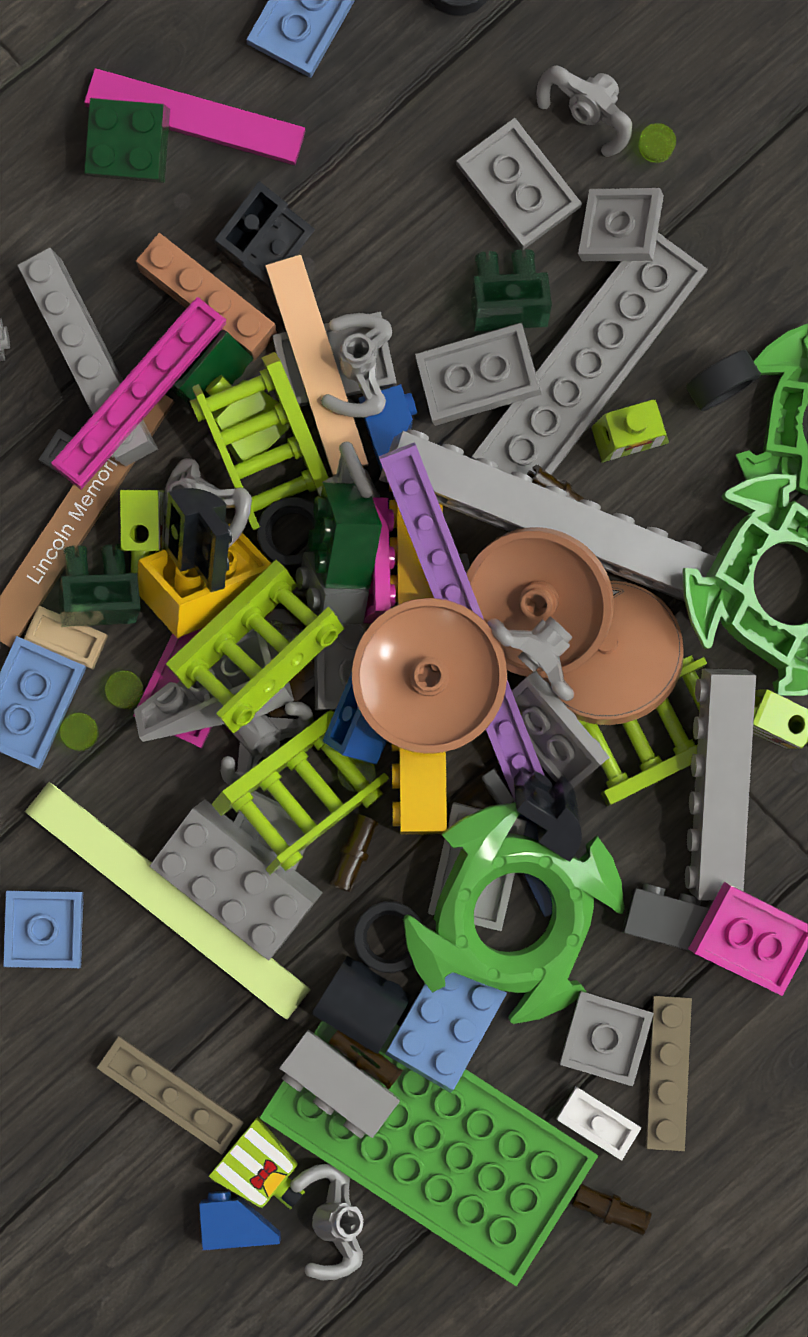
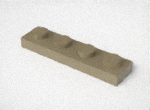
M652 996V1013L654 1014L651 1021L646 1149L685 1151L692 998Z
M118 1036L97 1067L104 1074L221 1155L244 1123L243 1120L121 1036Z

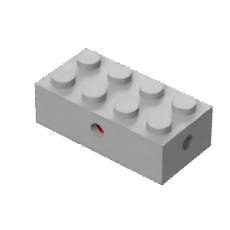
M204 799L190 811L151 863L150 867L269 961L285 943L323 892L292 868L285 872L280 867L269 875L265 869L277 856L272 854L260 842L254 840L241 827L239 828L233 824L234 822L227 816H221Z

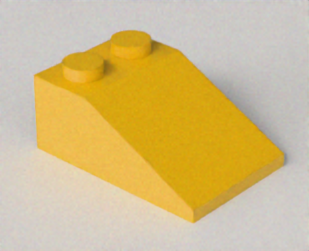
M241 533L239 538L228 548L229 571L226 572L225 588L210 592L195 568L180 572L167 551L162 550L138 560L137 594L176 638H179L205 627L266 570L271 563Z

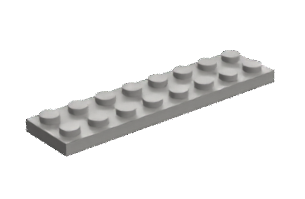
M657 233L653 261H621L536 372L542 395L512 403L471 458L477 460V458L491 460L498 464L499 470L509 474L511 472H520L527 475L529 470L536 474L532 467L539 465L552 475L708 269L660 233Z

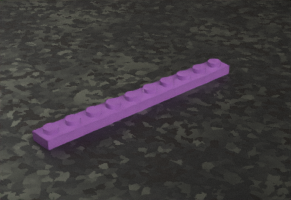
M415 442L379 456L434 598L460 604L484 620ZM507 680L501 707L494 720L486 728L512 797L515 799L513 778L522 767L531 773L535 771L543 775L544 773Z

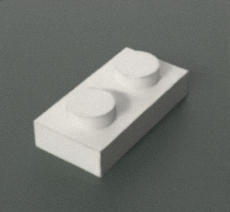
M576 1086L556 1118L621 1161L641 1130L640 1126Z

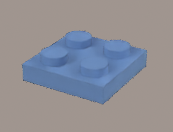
M6 891L3 967L81 968L83 892Z

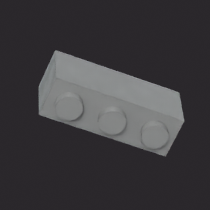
M309 1029L280 1067L285 1072L282 1079L299 1092L304 1087L316 1095L313 1103L329 1115L334 1110L347 1119L343 1125L361 1139L365 1133L373 1138L400 1102L399 1097L362 1069L359 1070L355 1067L353 1062Z

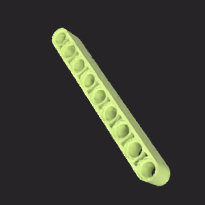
M48 782L25 812L285 1019L288 1020L311 989L273 958L268 961L150 867L152 862L52 783Z

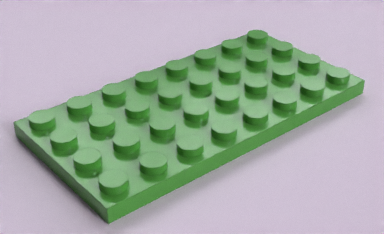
M322 1021L314 1034L328 1044L337 1029ZM398 1024L393 1028L379 1053L396 1067L403 1070L389 1089L400 1098V1102L373 1138L366 1133L362 1139L356 1136L343 1125L347 1120L335 1110L331 1115L323 1111L313 1103L316 1095L305 1087L299 1092L285 1081L282 1082L262 1113L261 1120L515 1286L522 1279L598 1158L596 1153L467 1069L464 1070L454 1090L450 1093L385 1055L400 1028ZM330 1045V1046L333 1047L335 1050H337L339 1053H341V1052H340L338 1049H336L333 1045ZM351 1045V1048L353 1050H355L357 1053L363 1056L375 1067L380 1068V1065L374 1062L371 1058H369L367 1055L361 1052L354 1045Z

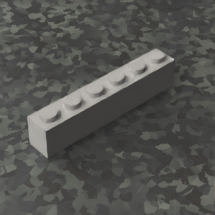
M48 248L22 262L18 267L94 415L123 382V379L62 259L51 248ZM144 420L138 424L113 453L115 459L124 466H128L158 450Z
M702 669L701 679L696 681L695 696L697 702H700L699 717H695L693 723L694 738L698 739L697 754H693L691 759L692 776L696 777L695 792L692 791L689 796V810L691 814H694L693 829H689L687 833L688 851H692L691 866H687L685 870V885L698 900H715L724 882L742 891L744 890L756 675L748 670Z

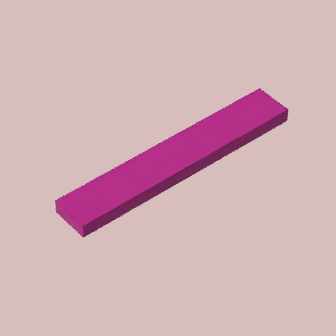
M96 68L84 102L86 107L90 105V98L164 104L170 108L169 130L291 165H296L306 132L305 127Z
M196 297L51 462L52 467L82 490L226 325V319L199 297Z

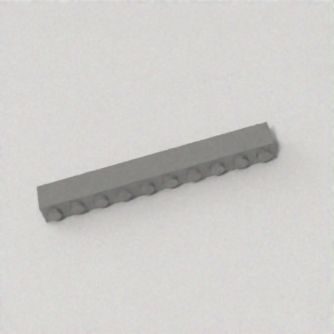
M416 430L402 431L393 438L389 452L415 442L439 504L508 532L521 528L543 527L566 533L587 546L596 555L606 571L685 602L683 568L698 569L702 577H706L718 555L714 554L712 556L702 552V547L694 542L686 540L678 542L668 538V533L662 529L647 527L645 529L635 525V520L627 515L620 513L611 515L600 510L601 506L595 502L584 499L578 502L566 497L567 492L558 487L546 486L544 488L532 483L533 479L526 474L520 472H511L509 474L499 470L498 464L485 458L474 460L463 455L464 451L454 445L442 444L440 446L428 441L429 437L422 432ZM383 469L379 480L389 484Z

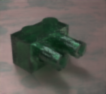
M522 249L514 251L511 255L514 274L500 275L499 257L496 252L489 251L488 262L486 251L480 252L475 256L478 276H474L471 295L475 331L498 330L518 323H522L524 328L548 327L552 307L548 272L536 273L535 253L533 250L526 249V257L524 259Z
M112 544L101 547L104 575H89L87 547L78 546L77 558L75 557L74 546L64 548L66 576L61 577L58 591L61 627L136 623L141 609L137 573L126 574L124 551L121 550V544H115L113 552Z

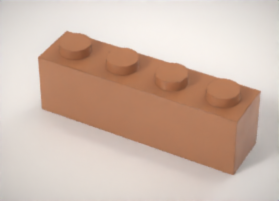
M158 233L136 260L140 273L186 309L196 297H199L226 319V325L222 329L227 331L254 358L253 362L272 341L273 335L277 334L274 322L161 233Z

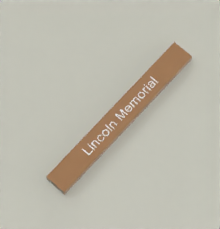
M166 395L159 400L143 419L151 436H153L174 404V401ZM112 454L82 490L75 485L72 486L0 595V642L11 648L16 636L21 637L34 617L38 606L42 605L135 462L124 466Z

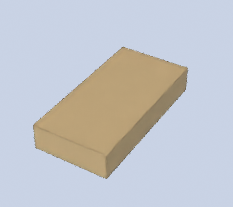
M38 606L24 639L93 670L108 635Z

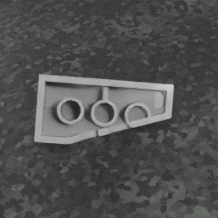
M251 629L237 643L262 669L278 655L277 651L254 629ZM226 655L209 669L234 695L251 680ZM180 681L177 684L169 682L134 710L139 738L144 742L222 725L224 723L216 713L223 705L198 681L189 689ZM288 682L255 713L254 717L262 716L286 705L288 702L294 701L290 683Z

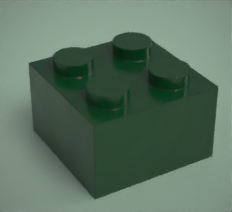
M90 98L85 174L99 178L165 183L170 108L158 103Z
M323 482L321 497H316L314 500L313 512L316 526L315 529H310L308 535L309 551L315 554L316 573H321L325 588L370 589L382 528L372 496L369 498L361 497L355 483Z

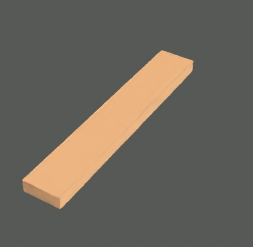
M297 255L266 265V270L332 476L337 474L341 456L339 447L343 442H350L353 445L362 467H367L368 461L354 418L337 414L324 407L321 402L322 397L326 394L348 402L302 256Z

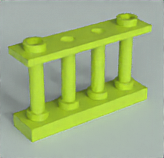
M275 352L261 358L266 369L259 371V376L205 398L198 384L192 387L196 398L190 400L198 422L206 420L234 488H243L240 479L291 457H295V459L303 458L307 470L301 472L302 476L252 497L248 521L253 530L260 527L254 512L270 506L275 501L291 497L307 489L309 492L316 490L320 497L317 488L323 485V481L329 479L281 360ZM265 389L268 392L275 390L280 403L273 405V410L219 432L211 412ZM281 423L282 426L289 424L293 437L287 439L288 443L233 465L226 448L227 445Z
M277 560L264 570L166 663L168 668L187 689L198 681L223 705L216 714L233 734L242 726L247 725L253 719L256 712L325 647L330 646L337 639L338 634L344 630L339 619L329 607L317 616L292 593L297 584L286 568ZM279 603L284 605L306 626L291 642L264 619ZM251 629H254L279 653L263 669L237 645ZM224 655L251 679L236 695L228 690L209 671Z
M691 655L683 660L679 679L683 678L700 712V702H697L695 696L696 681L699 679L696 671L703 668L707 662L704 657L694 661ZM668 698L656 709L675 745V748H673L675 756L662 762L660 756L655 757L637 719L622 723L642 762L639 765L642 772L631 778H628L626 772L622 774L598 725L578 720L589 734L600 743L602 749L610 757L601 764L609 780L606 782L609 789L601 793L607 807L691 765L693 754H697L698 744L695 745L693 739H688Z
M332 709L223 790L212 803V806L221 816L232 808L236 813L241 811L275 852L277 857L265 869L269 875L280 867L285 872L303 858L300 851L360 804L368 808L383 795L380 788L389 779L385 773L370 784L347 756H343L323 742V738L334 715ZM313 746L318 751L322 749L358 792L357 795L345 804L341 802L306 760L309 756L305 752ZM287 766L291 771L294 769L332 813L318 825L315 824L281 783L279 772ZM259 787L264 792L268 790L305 834L291 846L286 843L252 802L254 797L251 793Z

